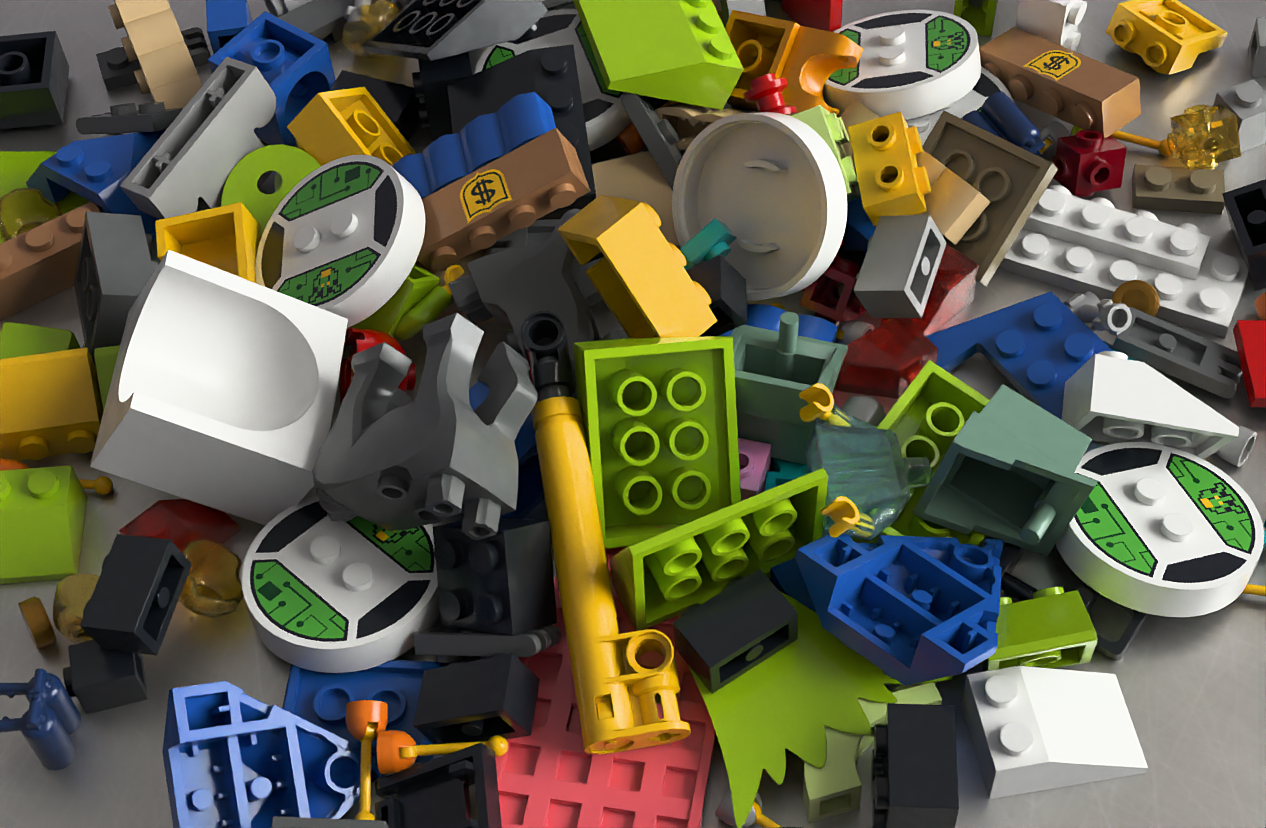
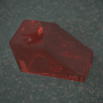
M946 244L922 318H883L880 328L915 352L913 342L941 330L974 300L979 265Z
M894 318L848 344V351L843 360L834 391L899 399L929 360L937 364L938 348L909 318Z
M188 499L158 500L119 531L121 535L171 539L192 563L191 568H193L241 530L239 525L223 511Z

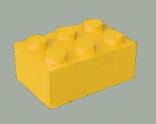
M599 195L557 229L579 264L585 265L599 252L603 253L604 257L585 271V273L628 338L699 337L718 321L709 308L711 304L710 296L699 283L691 280L684 269V266L687 265L684 255L673 243L667 242L659 229L661 220L649 204Z
M242 202L155 221L157 257L160 260L163 259L169 249L257 283L255 262L261 240V227Z

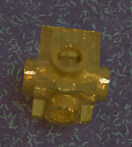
M1195 105L1185 109L1184 114L1170 117L1172 133L1167 135L1169 151L1174 159L1177 158L1190 170L1214 169L1219 165V162L1241 157L1237 116L1223 105Z

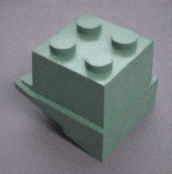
M793 312L781 314L779 332L748 325L735 328L730 336L733 337L738 438L771 444L772 458L808 465L823 420L816 418L811 422H804L800 418V409L808 405V403L804 399H800L799 393L814 384L820 383L826 386L832 394L843 360L848 351V345L798 336L799 316Z
M1002 384L980 414L973 411L959 431L912 513L921 519L969 535L971 530L1047 556L1098 482L1097 480L1074 473L1092 438Z

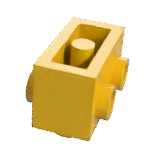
M901 111L848 126L862 205L873 226L877 225L880 216L916 215L927 212L924 194L931 193V188L925 167H918L915 154L923 152L917 127H908Z

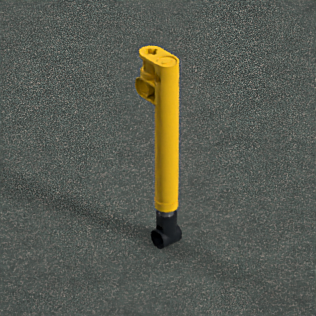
M550 311L532 313L524 320L521 326V337L525 359L530 366L528 376L537 391L538 403L533 407L531 414L533 427L536 431L535 440L584 751L588 754L603 755L682 740L691 734V729L688 722L680 720L676 694L680 691L674 647L671 640L663 632L656 629L619 634L585 427L582 424L581 403L577 399L570 397L575 392V383L565 325L557 314ZM542 338L555 339L553 343L546 346L535 344ZM646 652H657L665 658L664 662L654 669L643 668L637 663L638 658ZM657 704H661L663 713L662 719H659L656 706Z

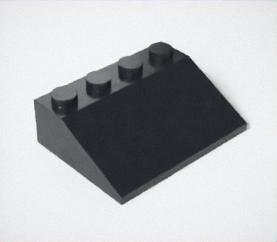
M412 0L369 38L362 47L369 53L433 61L526 38L538 28L539 23L537 21L548 10L541 0Z
M573 44L528 50L447 86L453 134L459 133L465 125L480 115L496 113L505 103L520 94L535 92L551 107L556 128L572 144L577 152L590 192L577 198L571 205L558 208L537 220L561 219L568 210H582L596 199Z

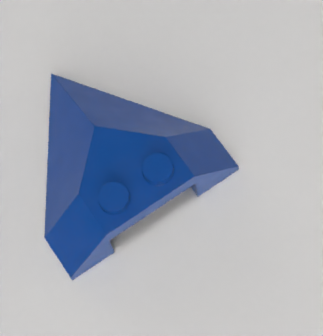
M166 129L155 132H139L73 141L42 162L27 180V187L29 190L55 204L71 192H74L102 207L104 213L141 215L145 234H151L153 241L156 239L155 221L159 219L140 211L121 189L120 185Z
M828 534L797 549L795 559L822 627L841 640L845 646L858 652L882 669L887 676L896 679L904 686L961 674L995 654L998 645L996 622L1000 608L1002 567L999 566L1003 550V539H984L982 547L972 544H959L957 538L880 535L878 543H856L852 540L850 534H841L836 538Z
M227 681L172 688L169 690L162 753L173 828H272L273 816L340 819L358 801L357 798L360 796L361 750L349 745V741L276 705L269 706L243 693V689ZM377 755L371 756L372 784L376 779L384 775L379 772Z

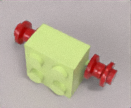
M775 73L766 74L749 82L751 89L743 94L745 101L756 102L759 112L785 114L800 120L816 131L829 146L839 164L845 182L847 202L860 198L855 163L850 156H846L843 144L849 142V137L841 117H837L835 112L830 113L821 105L798 113L796 106L786 105L782 92L788 87L786 78L776 79ZM843 240L840 245V248L845 246Z

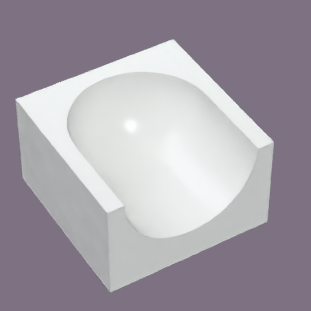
M168 249L129 310L90 467L266 526L279 513L290 506H296L314 486L312 470L319 449L331 428L348 319Z

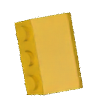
M365 87L319 92L287 126L296 138V144L299 149L311 155L321 166L333 160L351 155L374 156L392 166L406 155L417 154Z
M88 347L0 359V459H13L17 461L28 459L40 460L49 456L88 453L94 450L104 411L97 369Z

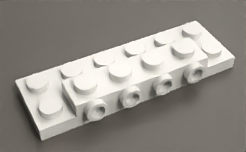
M1051 185L1046 188L998 267L999 269L1076 293L1084 294L1089 291L1094 293L1099 300L1112 299L1115 290L1127 281L1142 280L1151 284L1159 295L1160 305L1155 317L1222 338L1226 337L1249 274L1244 259L1208 249L1211 236L1202 234L1201 230L1193 224L1182 223L1178 226L1158 221L1157 217L1149 211L1139 210L1134 213L1114 208V205L1109 200L1101 197L1088 201L1072 196L1070 191L1061 185Z

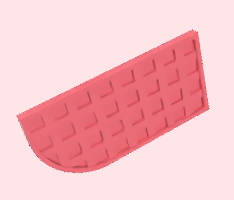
M628 546L605 549L619 634L636 630L612 585L610 558ZM556 575L554 577L557 623L552 625L560 630L561 640L558 644L536 655L519 657V660L540 679L531 735L506 739L508 742L507 752L500 757H495L502 828H701L717 735L689 666L675 648L673 622L680 615L646 629H656L663 632L672 642L680 684V691L676 694L680 720L689 723L691 734L682 740L658 746L603 755L588 754L584 751ZM646 652L638 658L637 663L643 668L654 669L659 667L665 658L657 652ZM657 704L656 706L659 719H662V707L661 704Z

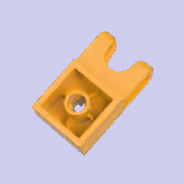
M737 10L731 11L725 30L744 70L726 103L731 106L759 112L756 102L745 101L743 94L751 89L749 84L751 80L766 74L775 73L776 79L786 78L788 87L782 92L786 105L796 106L798 113L821 105L830 113L835 112L836 116H838L839 109L830 107L824 101V83L838 69H855L863 51L861 46L842 34L800 26L792 21Z

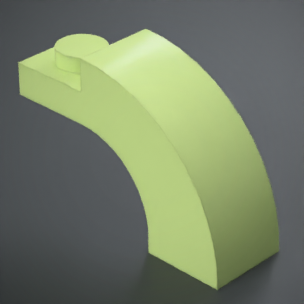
M935 682L921 685H900L891 691L897 698V702L890 704L941 705L942 698ZM858 698L871 726L872 732L869 735H854L824 726L827 738L825 766L819 769L804 761L803 802L808 823L860 809L862 783L856 765L863 753L874 745L875 724H885L887 703H877Z

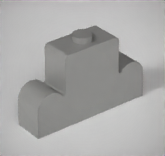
M226 57L120 185L121 189L140 211L160 220L221 207L224 185L232 169L247 154L264 147L254 133V129L268 124L275 113V94L258 68ZM273 171L265 172L260 176L257 183L258 189Z

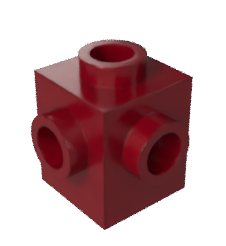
M1080 130L1076 132V135L1060 137L1057 139L1056 155L1052 160V163L1058 168L1053 178L1067 188L1071 194L1080 197H1089L1098 191L1121 188L1127 147L1112 136L1103 139V135L1094 130Z
M836 256L834 262L831 263L827 270L814 283L803 289L804 293L799 305L814 311L813 316L825 319L836 326H839L840 322L856 320L858 315L862 316L866 311L853 291L857 280L855 277L859 273L861 265ZM843 283L845 285L843 287L841 295L839 296L838 288L840 284Z

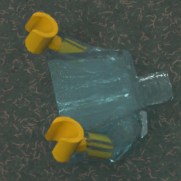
M820 383L814 384L799 393L800 399H804L808 403V405L800 409L799 414L804 422L815 420L818 424L814 425L805 446L809 473L824 468L828 474L825 507L820 510L822 516L824 515L822 534H830L831 537L836 538L844 533L845 535L863 540H873L898 519V515H900L910 496V488L927 487L931 480L929 460L925 456L902 458L898 438L893 431L878 429L874 425L847 414L834 404L833 396L826 386Z

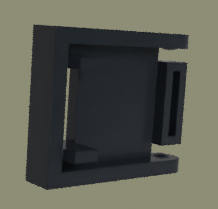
M483 743L472 745L394 773L375 782L376 795L386 799L375 803V820L386 821L389 828H502L495 752ZM474 784L478 821L472 819L469 786Z

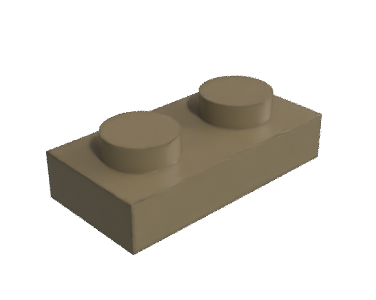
M1134 165L1132 174L1133 208L1222 214L1225 206L1222 193H1225L1224 170Z

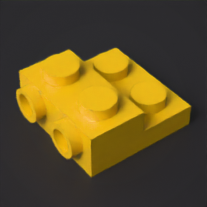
M1130 0L1118 3L1105 32L1123 50L1137 53L1143 58L1146 65L1156 72L1166 75L1192 68L1199 53L1221 47L1228 32L1178 0Z

